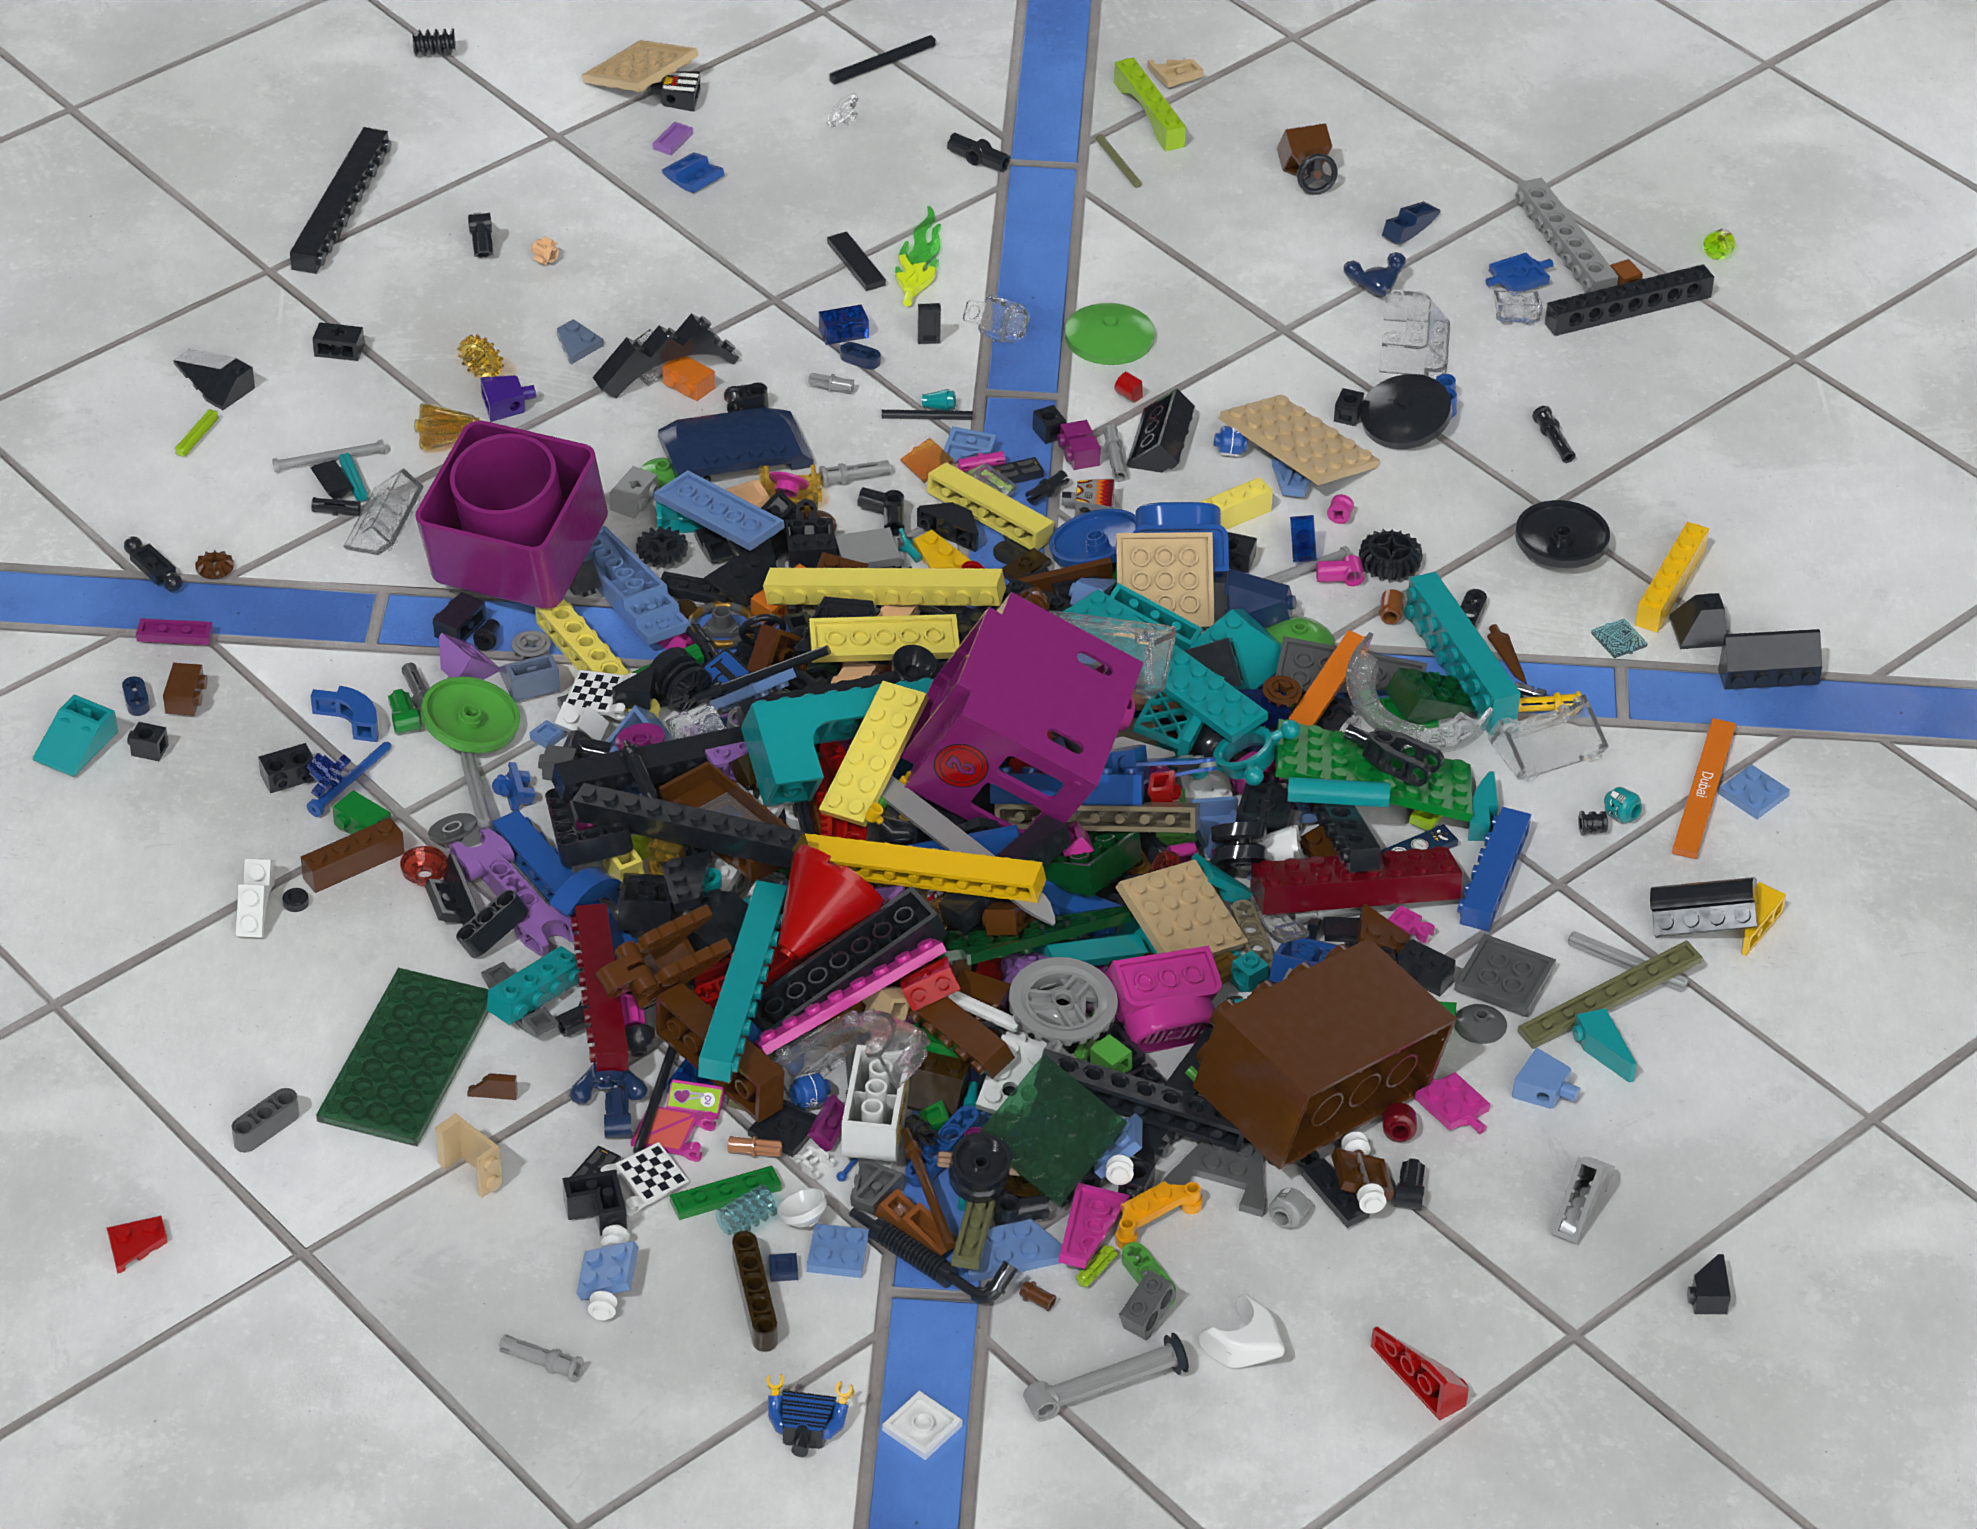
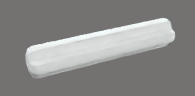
M959 991L948 995L952 1001L964 1010L1009 1031L1017 1032L1020 1024L1014 1021V1016Z

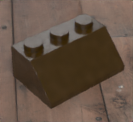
M895 1043L893 1048L910 1050V1081L907 1109L919 1112L942 1100L946 1104L951 1118L960 1109L967 1093L968 1083L971 1082V1062H963L959 1058Z

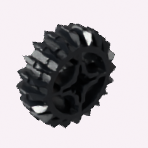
M1382 529L1380 533L1374 531L1372 535L1369 534L1366 539L1362 540L1359 549V557L1362 560L1365 573H1370L1371 577H1379L1380 581L1388 579L1389 582L1391 580L1399 582L1401 578L1408 580L1409 576H1415V572L1419 571L1423 558L1421 544L1417 543V538H1411L1410 533L1403 534L1402 530L1395 532L1393 529L1391 531Z

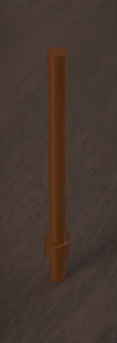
M904 1128L901 1130L905 1143L904 1151L907 1158L912 1161L946 1250H952L955 1248V1242L921 1157L922 1149L919 1142L915 1141L911 1129Z

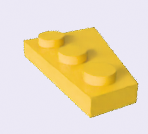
M933 530L914 539V547L922 555L923 563L927 564L929 568H961L964 562L971 561Z

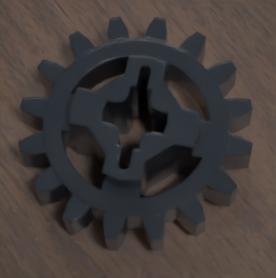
M659 526L657 530H654L651 527L649 533L643 531L642 537L637 538L636 553H638L639 559H644V564L651 562L653 567L659 564L662 568H665L666 564L674 566V561L682 562V557L687 556L688 542L685 540V534L680 535V530L678 529L671 531V527L665 530L662 526Z

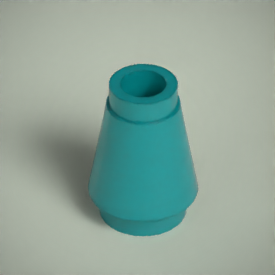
M944 389L922 394L923 408L937 410L955 409V391Z

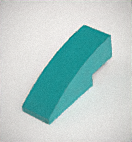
M1489 771L1473 796V815L1468 824V841H1485L1494 815H1497L1498 798L1494 771Z

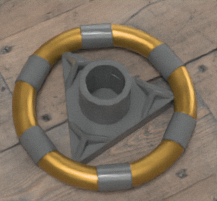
M709 602L698 607L689 616L688 620L690 621L691 629L695 633L696 631L692 624L697 623L698 618L702 615L712 612V617L701 629L711 639L731 638L728 640L712 639L714 648L724 649L726 647H737L738 643L742 641L738 635L740 625L731 616V611L743 615L746 619L753 617L754 614L745 606L734 602Z

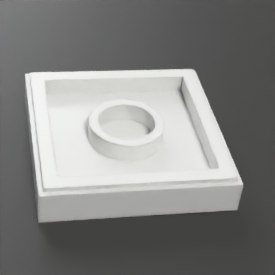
M918 1391L882 1424V1431L926 1460L962 1427L963 1420L921 1391Z

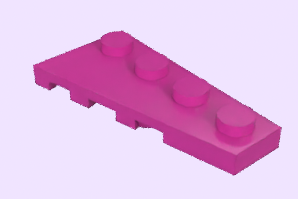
M1077 1182L1058 1262L1085 1269L1121 1215V1204L1128 1201L1130 1195Z

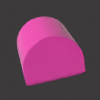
M1191 841L1167 846L1169 866L1191 861L1192 856L1195 853L1197 854L1195 843Z

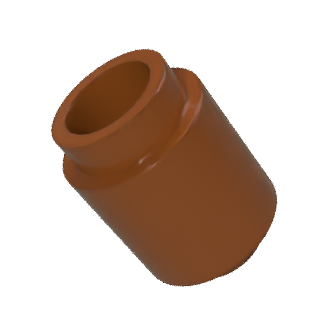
M1395 589L1383 592L1379 615L1384 623L1395 624L1402 618L1405 596L1402 592Z

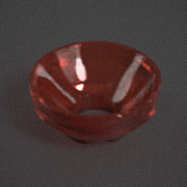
M418 846L412 848L400 860V868L404 878L417 885L425 886L428 878L439 880L446 872V856L435 847ZM423 871L431 873L429 877L418 876Z

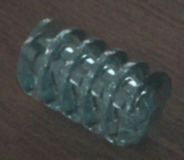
M760 1184L759 1187H755L750 1192L743 1194L741 1198H736L733 1203H728L724 1208L718 1209L716 1211V1219L720 1229L725 1234L731 1235L733 1233L735 1235L737 1232L742 1231V1229L744 1231H751V1224L754 1227L759 1226L760 1219L767 1221L769 1219L768 1214L771 1216L777 1215V1207L769 1189L765 1185Z

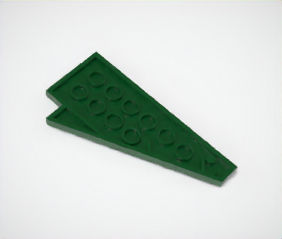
M1126 906L1055 915L1054 926L1036 918L1017 935H987L986 927L984 926L973 927L966 934L957 929L947 931L948 934L939 940L943 943L947 952L934 959L938 961L947 956L951 965L955 964L956 960L961 959L967 965H972L994 958L1006 957L1016 952L1018 954H1029L1033 952L1035 947L1061 940H1077L1079 935L1109 927L1124 926V923L1132 921L1131 911Z

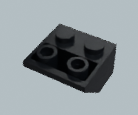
M832 518L785 520L788 568H794L799 564L806 568H817L822 552L836 555Z

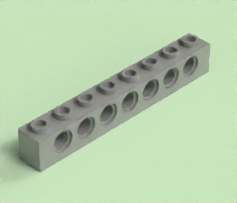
M1542 177L1518 182L1517 192L1515 193L1516 202L1524 209L1526 215L1530 217L1535 227L1540 230L1545 240L1550 243L1554 252L1563 260L1564 265L1569 268L1573 277L1579 281L1583 290L1588 293L1616 286L1618 284V275Z

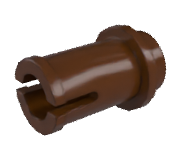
M1026 1281L1019 1292V1295L1023 1297V1301L1027 1302L1029 1300L1046 1309V1311H1050L1056 1302V1295L1036 1286L1037 1283L1034 1281Z

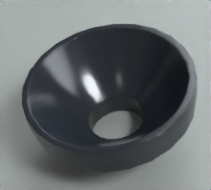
M906 645L899 648L892 657V671L900 681L914 682L926 677L932 679L936 672V658L925 647ZM907 669H915L919 672V675L917 677H910L905 671Z

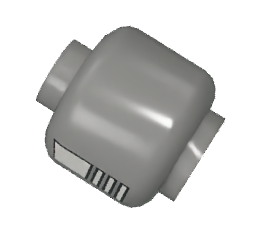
M1294 1188L1280 1190L1269 1205L1270 1217L1275 1224L1283 1228L1298 1226L1309 1210V1203L1305 1195Z

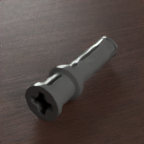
M410 662L403 665L402 674L413 694L412 702L418 708L419 718L421 719V706L427 689L417 670V666Z

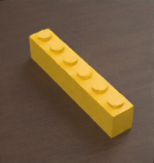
M1686 522L1638 604L1635 626L1656 633L1659 631L1706 550L1709 528Z

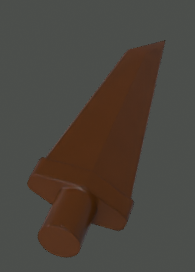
M1492 624L1489 627L1488 640L1494 646L1513 676L1527 684L1509 634L1501 632L1497 624Z

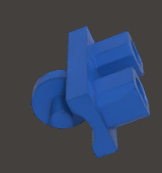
M509 762V772L505 776L502 774L498 775L492 782V789L498 795L507 796L511 811L519 810L521 804L532 805L536 793L534 788L528 787L531 778L529 771L518 770L516 762Z

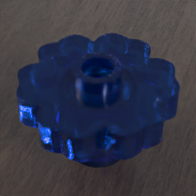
M317 753L306 766V769L310 771L309 775L318 781L311 793L319 799L331 786L335 788L344 778L341 773L352 760L343 754L334 763L326 755L322 756L320 753Z

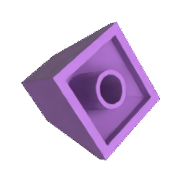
M444 633L440 634L441 670L448 675V678L473 677L485 680L499 671V666L471 643Z

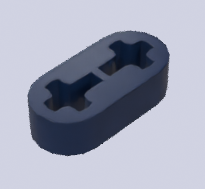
M846 342L840 347V358L846 363L865 369H876L881 364V354L877 349L855 342Z
M136 676L126 678L122 682V689L129 714L133 716L145 715L150 710V705L143 679Z

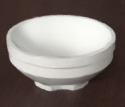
M817 1188L797 1191L786 1197L779 1204L777 1209L779 1217L784 1223L799 1229L811 1227L819 1222L818 1219L823 1214L827 1205L824 1192Z

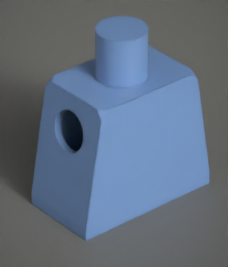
M1536 1048L1514 1079L1512 1098L1552 1109L1557 1105L1561 1097L1575 1102L1579 1096L1580 1088L1570 1084L1571 1068Z

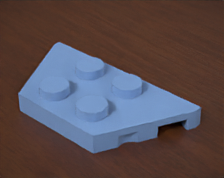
M1032 1219L990 1227L979 1270L969 1269L968 1281L971 1283L993 1278L1003 1260L1017 1268L1018 1272L1061 1264L1058 1260L1062 1244Z

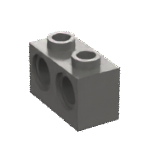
M1148 1270L1119 1313L1123 1328L1147 1341L1176 1297L1173 1283Z

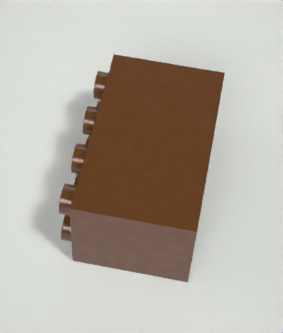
M1370 938L1349 948L1345 944H1340L1334 947L1323 961L1313 966L1308 962H1303L1296 966L1286 979L1276 984L1269 980L1264 981L1252 991L1248 998L1238 1003L1228 999L1218 1005L1209 1020L1214 1026L1210 1039L1200 1048L1196 1056L1200 1067L1193 1087L1227 1120H1230L1240 1130V1133L1280 1170L1383 1116L1384 1110L1389 1105L1400 1102L1406 1104L1413 1100L1416 1091L1431 1084L1457 1018Z

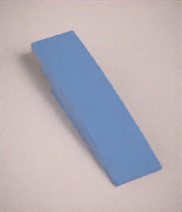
M603 526L584 561L590 559L594 561L602 586L597 588L599 592L647 645L685 633L687 627H691L690 621L680 613L679 603L668 594L667 585L606 526Z

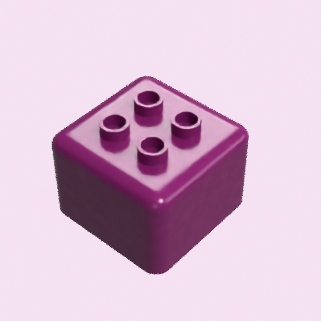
M478 420L467 424L463 428L416 510L415 517L432 578L436 582L542 609H551L558 606L566 595L608 516V509L595 451L591 446Z

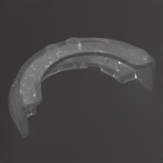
M1369 632L1354 650L1346 670L1347 691L1353 706L1373 730L1382 728L1401 732L1439 749L1442 753L1464 748L1484 733L1494 710L1491 707L1486 710L1478 722L1460 712L1453 719L1441 723L1435 728H1425V725L1413 724L1394 716L1383 707L1376 692L1375 682L1379 670L1378 659L1367 653L1374 634ZM1406 744L1404 748H1413V746Z
M875 1009L860 1013L851 1011L842 1018L809 1032L792 1044L781 1047L776 1051V1056L772 1061L781 1065L785 1071L784 1091L787 1097L790 1098L789 1086L793 1084L796 1076L818 1072L824 1078L835 1068L846 1061L845 1056L854 1053L857 1045H866L867 1047L864 1051L866 1056L880 1060L896 1089L900 1088L922 1064L928 1054L925 1048L930 1045V1040L923 1029L887 1012L876 1011Z

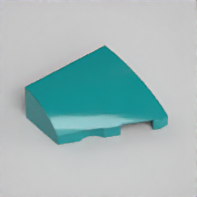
M1195 853L1192 856V860L1197 861L1208 878V883L1218 887L1221 899L1233 904L1240 899L1248 900L1253 895L1249 887L1225 873L1199 854Z

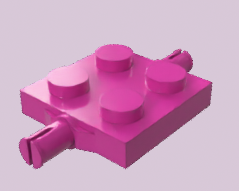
M1456 1072L1439 1080L1433 1078L1430 1085L1416 1091L1414 1099L1449 1131L1464 1125H1470L1478 1134L1486 1130L1487 1126L1478 1117L1489 1112L1491 1104Z

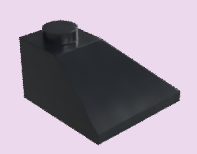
M1719 593L1697 594L1669 615L1680 649L1722 646L1724 634H1727L1725 608Z

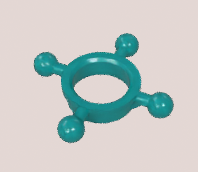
M1286 720L1282 723L1280 729L1274 732H1270L1265 727L1257 726L1233 743L1223 738L1216 746L1213 757L1216 758L1217 771L1225 773L1232 779H1244L1251 786L1260 784L1264 778L1263 771L1275 758V750L1279 740L1283 738L1292 740L1298 737L1300 733L1299 724L1294 720ZM1264 745L1258 753L1246 760L1229 762L1235 754L1245 748ZM1208 771L1192 773L1190 776L1193 779L1202 780L1207 776Z

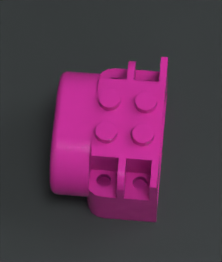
M1210 946L1116 960L1112 962L1105 973L1117 993L1118 1006L1115 1017L1120 1022H1123L1126 1034L1144 1053L1194 1044L1207 1025L1211 1024L1209 1021L1210 1016L1215 1010L1212 1001L1222 986Z

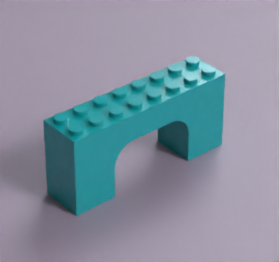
M926 677L919 681H899L895 684L927 693L933 679ZM881 684L870 688L861 689V687H854L848 691L838 692L837 690H831L825 694L814 695L813 693H808L796 698L786 696L774 701L759 700L752 703L741 725V730L763 805L769 807L813 799L824 778L814 745L854 739ZM901 757L898 761L901 773L905 777L906 773L912 770L914 764Z

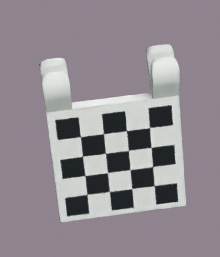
M579 670L565 702L585 710L586 706H590L600 715L610 716L616 720L623 721L628 712L624 711V704H613L612 687L634 676L636 673L619 675Z
M659 1142L615 1164H607L601 1168V1172L616 1169L618 1176L621 1175L636 1196L629 1197L625 1201L627 1205L625 1206L626 1214L628 1216H633L643 1207L689 1185L690 1182Z

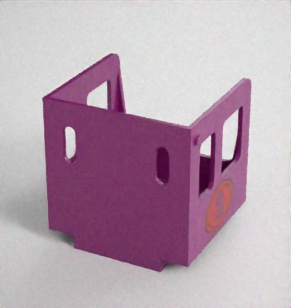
M1011 592L997 611L988 607L931 682L927 692L929 700L901 755V758L914 764L905 788H909L916 794L966 820L983 817L998 821L999 828L1012 826V824L977 807L971 802L986 783H992L1040 808L1041 812L1028 828L1045 814L1065 824L1099 783L1144 662ZM1083 653L1106 665L1108 668L1102 674L1081 663L1077 658V654ZM1047 731H1054L1077 743L1081 747L1082 753L1076 754L1051 741L1047 736ZM1008 756H1013L1060 780L1063 786L1054 796H1048L1002 772L998 767ZM1018 828V829H1019V831H1020V834H1022V833L1025 832L1028 828H1026V829H1020V828Z

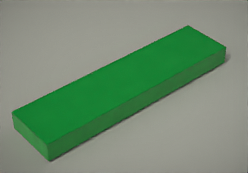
M771 1165L671 1194L670 1202L678 1219L682 1220L782 1191V1184Z

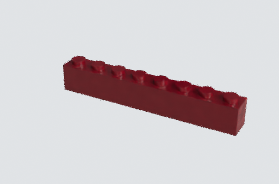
M604 903L575 906V916L571 917L572 932H577V935H573L574 951L579 950V953H576L577 969L582 968V971L578 972L579 987L585 988V990H581L582 1006H587V1009L583 1010L585 1025L590 1024V1027L586 1028L587 1044L592 1043L593 1045L589 1047L590 1063L595 1062L596 1072L609 1070L627 1071L629 1070L628 1046L620 996L609 998L596 976V973L602 967L615 961L607 905Z

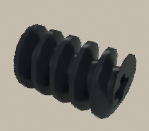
M454 28L451 29L450 34L447 33L446 29H443L441 35L437 29L434 30L433 35H431L429 29H426L425 35L422 34L420 29L416 36H414L412 31L413 52L415 56H418L420 50L423 56L427 55L428 50H430L432 56H435L436 50L439 51L440 55L444 54L445 49L449 55L452 54L453 49L456 51Z

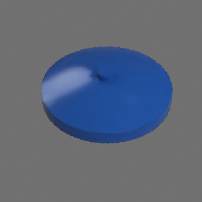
M1099 509L1083 513L1066 521L1055 530L1050 538L1049 548L1053 560L1063 567L1110 557L1112 563L1116 562V533H1133L1136 529L1135 514L1122 509Z

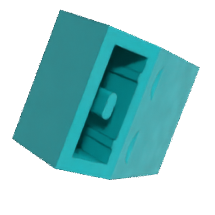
M74 694L58 710L33 756V761L74 777L118 733L115 711Z

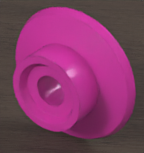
M771 472L769 474L770 480L776 484L775 492L780 489L787 497H797L799 490H805L810 486L806 479L787 472Z

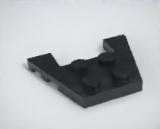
M824 596L812 618L877 616L873 601ZM809 626L807 629L805 628L800 642L794 647V657L811 651ZM890 660L867 661V663L889 665Z

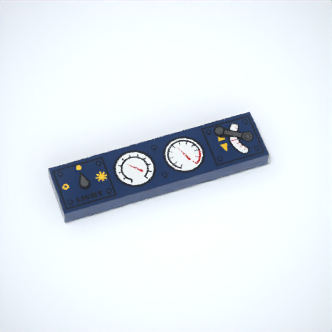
M1443 824L1382 849L1380 853L1387 850L1408 851L1412 848L1420 850L1433 849L1437 846L1450 849L1458 845V839Z

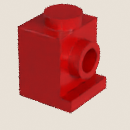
M1174 770L1150 775L1148 794L1152 802L1180 803L1181 788L1179 784L1175 783L1176 773Z

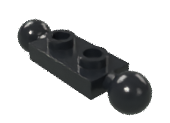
M136 536L128 537L125 540L124 549L130 555V560L156 585L163 582L164 587L171 592L181 588L182 578L176 573V567L150 543L143 546L141 539Z

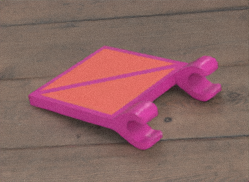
M659 1107L645 1149L659 1142L667 1153L682 1155L691 1161L698 1162L702 1157V1152H699L701 1144L698 1142H687L696 1125L707 1131L715 1129L717 1125L714 1121L715 1113L711 1111L693 1113ZM645 1113L630 1142L632 1147H634Z

